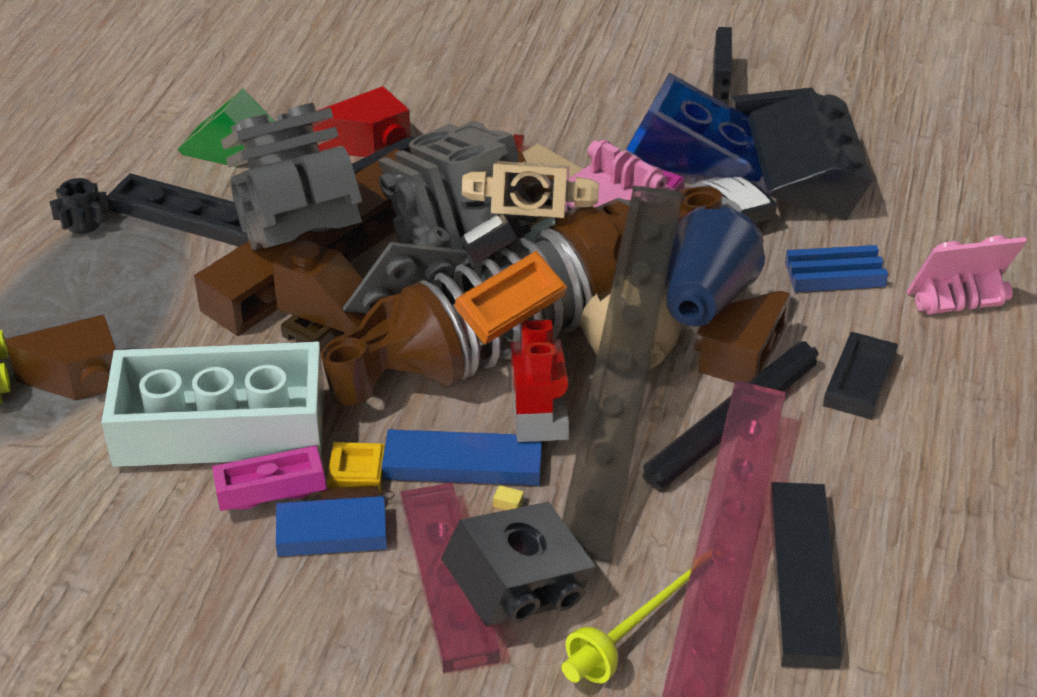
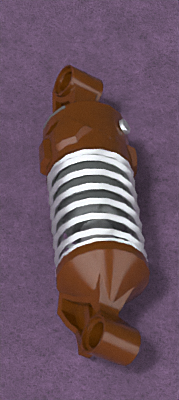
M699 186L685 188L649 203L624 200L618 197L595 208L593 206L576 207L567 211L564 218L556 217L554 225L538 231L535 243L521 238L517 240L515 252L503 247L496 251L494 261L487 257L475 264L474 271L463 264L456 266L453 280L447 275L439 273L435 275L433 284L422 280L403 288L400 294L380 298L365 315L358 327L332 339L322 349L321 359L332 400L340 405H356L366 401L375 393V385L385 369L417 373L445 388L474 376L478 365L487 369L496 365L499 356L511 359V348L507 350L501 349V335L486 345L480 340L454 308L455 304L451 305L447 297L442 293V282L456 300V298L465 293L462 274H465L474 287L534 251H537L565 283L567 290L564 297L526 320H551L554 340L557 338L560 330L571 332L580 326L581 313L592 297L597 294L599 300L602 301L609 294L620 290L621 288L617 281L638 275L659 277L664 283L666 264L670 251V240L675 227L683 216L695 208L706 206L705 209L720 210L721 206H723L722 193L714 187ZM486 265L488 269L482 272V266ZM521 323L502 335L509 342L521 341ZM468 340H470L471 349L468 346ZM480 342L492 352L490 358L484 360L480 358Z

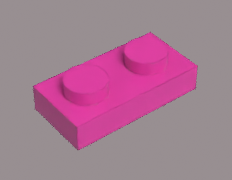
M317 445L212 466L220 511L251 509L260 503L283 498L300 499L310 495L312 492L327 489Z

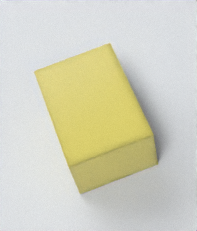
M499 485L493 497V507L502 510L521 507L524 502V491Z

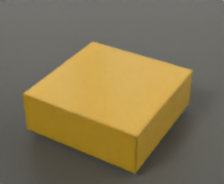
M333 442L327 476L328 488L377 485L378 491H381L385 444Z

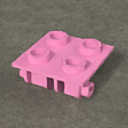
M607 140L593 141L588 148L591 164L569 178V181L576 182V177L593 179L599 183L598 204L593 205L594 208L618 197L624 200L649 203L672 194L675 190L666 185L667 178L663 176V171L660 168L645 163L641 158L632 156L628 151L620 152L619 148L613 146ZM567 202L568 207L576 208L574 207V202Z
M999 235L989 237L979 243L963 245L958 241L942 243L933 248L907 289V295L916 294L915 303L919 311H926L928 315L952 312L953 310L962 311L964 306L969 310L976 309L977 306L979 308L1002 306L1005 300H1011L1013 291L1010 282H1003L1001 276L1026 244L1027 239L1026 237L1007 239L1005 236Z

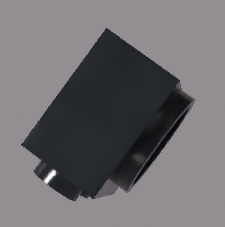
M549 502L459 520L441 557V560L486 627L507 621L518 623L535 614L554 609L565 611L573 607L584 596V588L596 569V565Z

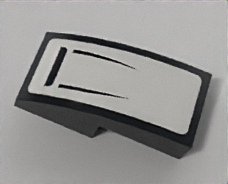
M728 174L701 181L709 187L718 189L723 197L736 202L741 208V213L748 216L754 224L775 218L777 203L761 187L746 177Z
M503 214L495 215L460 237L474 264L518 239Z

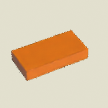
M534 251L456 298L454 308L486 345L564 297L567 286L537 251Z

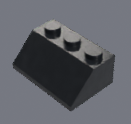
M807 91L752 111L748 117V122L768 196L847 220L873 181L847 103L835 95L827 94L824 96Z

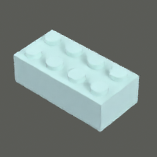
M301 342L114 350L101 422L112 467L235 462L317 445L319 456L322 458L324 380L320 343Z

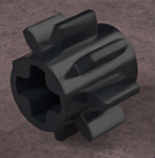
M74 178L65 181L60 185L59 189L55 190L57 199L49 201L53 219L60 220L63 230L68 229L75 234H86L96 230L100 223H104L103 213L110 211L106 192H99L97 183H92L84 178Z

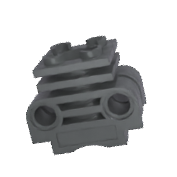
M308 103L287 109L288 113L277 115L278 121L270 123L267 114L239 121V124L231 126L233 133L221 140L223 149L243 145L245 149L226 158L229 168L248 163L250 169L232 176L230 183L243 233L247 232L252 250L293 241L306 231L322 232L362 222L357 203L362 202L347 151L343 146L319 151L318 145L338 137L336 127L317 132L313 130L314 126L333 118L331 108L316 111L314 103Z
M475 120L459 127L447 124L415 138L409 144L412 154L403 150L394 153L397 162L387 157L378 160L383 174L379 176L380 188L385 198L392 201L396 217L392 220L393 227L402 243L417 245L426 230L440 227L449 234L450 239L448 243L451 249L464 250L460 237L495 215H498L491 213L492 197H486L485 201L468 199L462 195L463 175L472 171H487L488 176H493L494 163L497 161L518 162L519 156L512 134L505 131L486 129L483 123ZM509 172L507 203H514L510 196L513 190H518V193L525 201L532 202L522 187L521 181L516 186H511V182L519 173ZM503 214L517 238L530 233L529 223L537 220L535 216Z

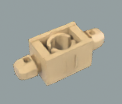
M497 161L493 164V176H488L487 171H472L463 175L462 195L468 199L485 201L486 197H492L491 213L564 218L567 212V202H574V207H591L598 204L599 183L593 179L576 177V182L569 181L570 166L552 165L541 162L536 164L526 163V161L523 163ZM509 172L519 173L511 182V186H516L520 179L525 176H533L541 181L543 188H549L551 184L547 175H554L553 205H543L550 192H545L543 197L536 202H529L520 196L518 190H513L510 193L514 203H507Z

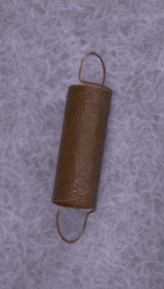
M377 485L327 488L318 494L322 492V500L377 497L379 492H393L388 490L378 491Z

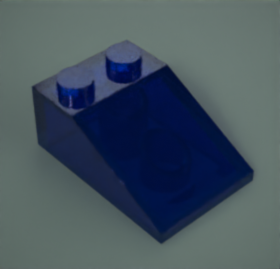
M669 72L626 150L641 158L645 163L668 172L721 178L741 177L759 182L763 174L749 126L748 116Z

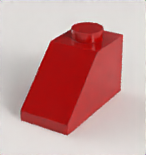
M384 86L319 109L331 108L333 118L313 127L314 132L333 127L337 129L338 137L318 145L319 151L343 146L349 156L367 157L395 142L411 137L409 109Z

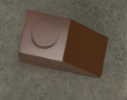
M298 238L272 264L277 310L345 333L358 327L367 314L343 311L344 305L360 285L363 278L340 251Z
M777 291L730 303L709 324L706 323L700 326L694 343V350L700 352L698 372L743 386L764 370L785 331L790 293Z
M104 314L5 339L17 382L72 400H79L107 392L113 352L116 348Z

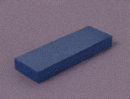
M388 429L382 462V476L385 480L540 486L542 441L517 442L516 434Z

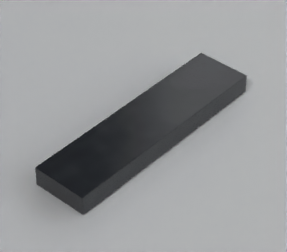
M131 173L107 195L110 211L238 247L249 241L247 232L243 233L235 203L230 200Z
M771 482L769 495L781 666L839 669L842 652L825 484Z

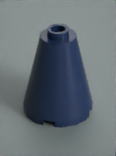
M706 206L695 208L681 218L672 233L666 303L673 318L684 325L702 326L711 321L757 280L765 265L766 255H764V239L761 231L748 216L731 207L721 206L720 210L705 209Z

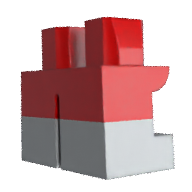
M525 320L521 322V341L511 342V389L517 442L569 440V420L564 396L568 389V379L561 340H553L551 320Z

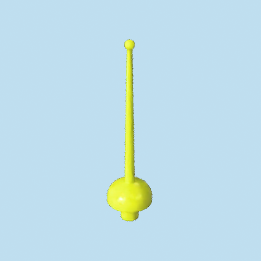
M721 544L715 545L710 554L608 634L594 627H582L573 631L567 637L565 643L566 652L569 657L561 666L565 677L574 683H577L583 677L598 684L608 681L615 674L619 662L615 644L717 555H723L725 547Z

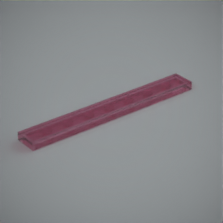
M735 380L661 697H724L786 392Z

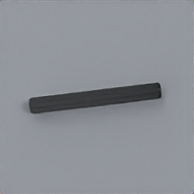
M806 341L796 343L647 461L643 466L644 473L642 475L645 482L650 483L656 490H661L668 486L816 366V357L819 355L816 347H810Z

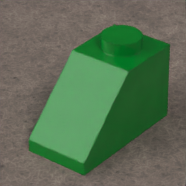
M242 88L196 126L177 150L184 156L228 165L226 158L241 150H245L243 145L223 149L221 140L233 133L231 126L239 124L241 120L267 114L269 123L275 120Z

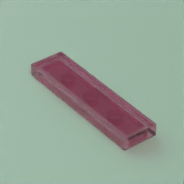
M453 482L401 491V506L443 673L499 663L500 649L493 625L485 626L441 560L459 520L463 519Z

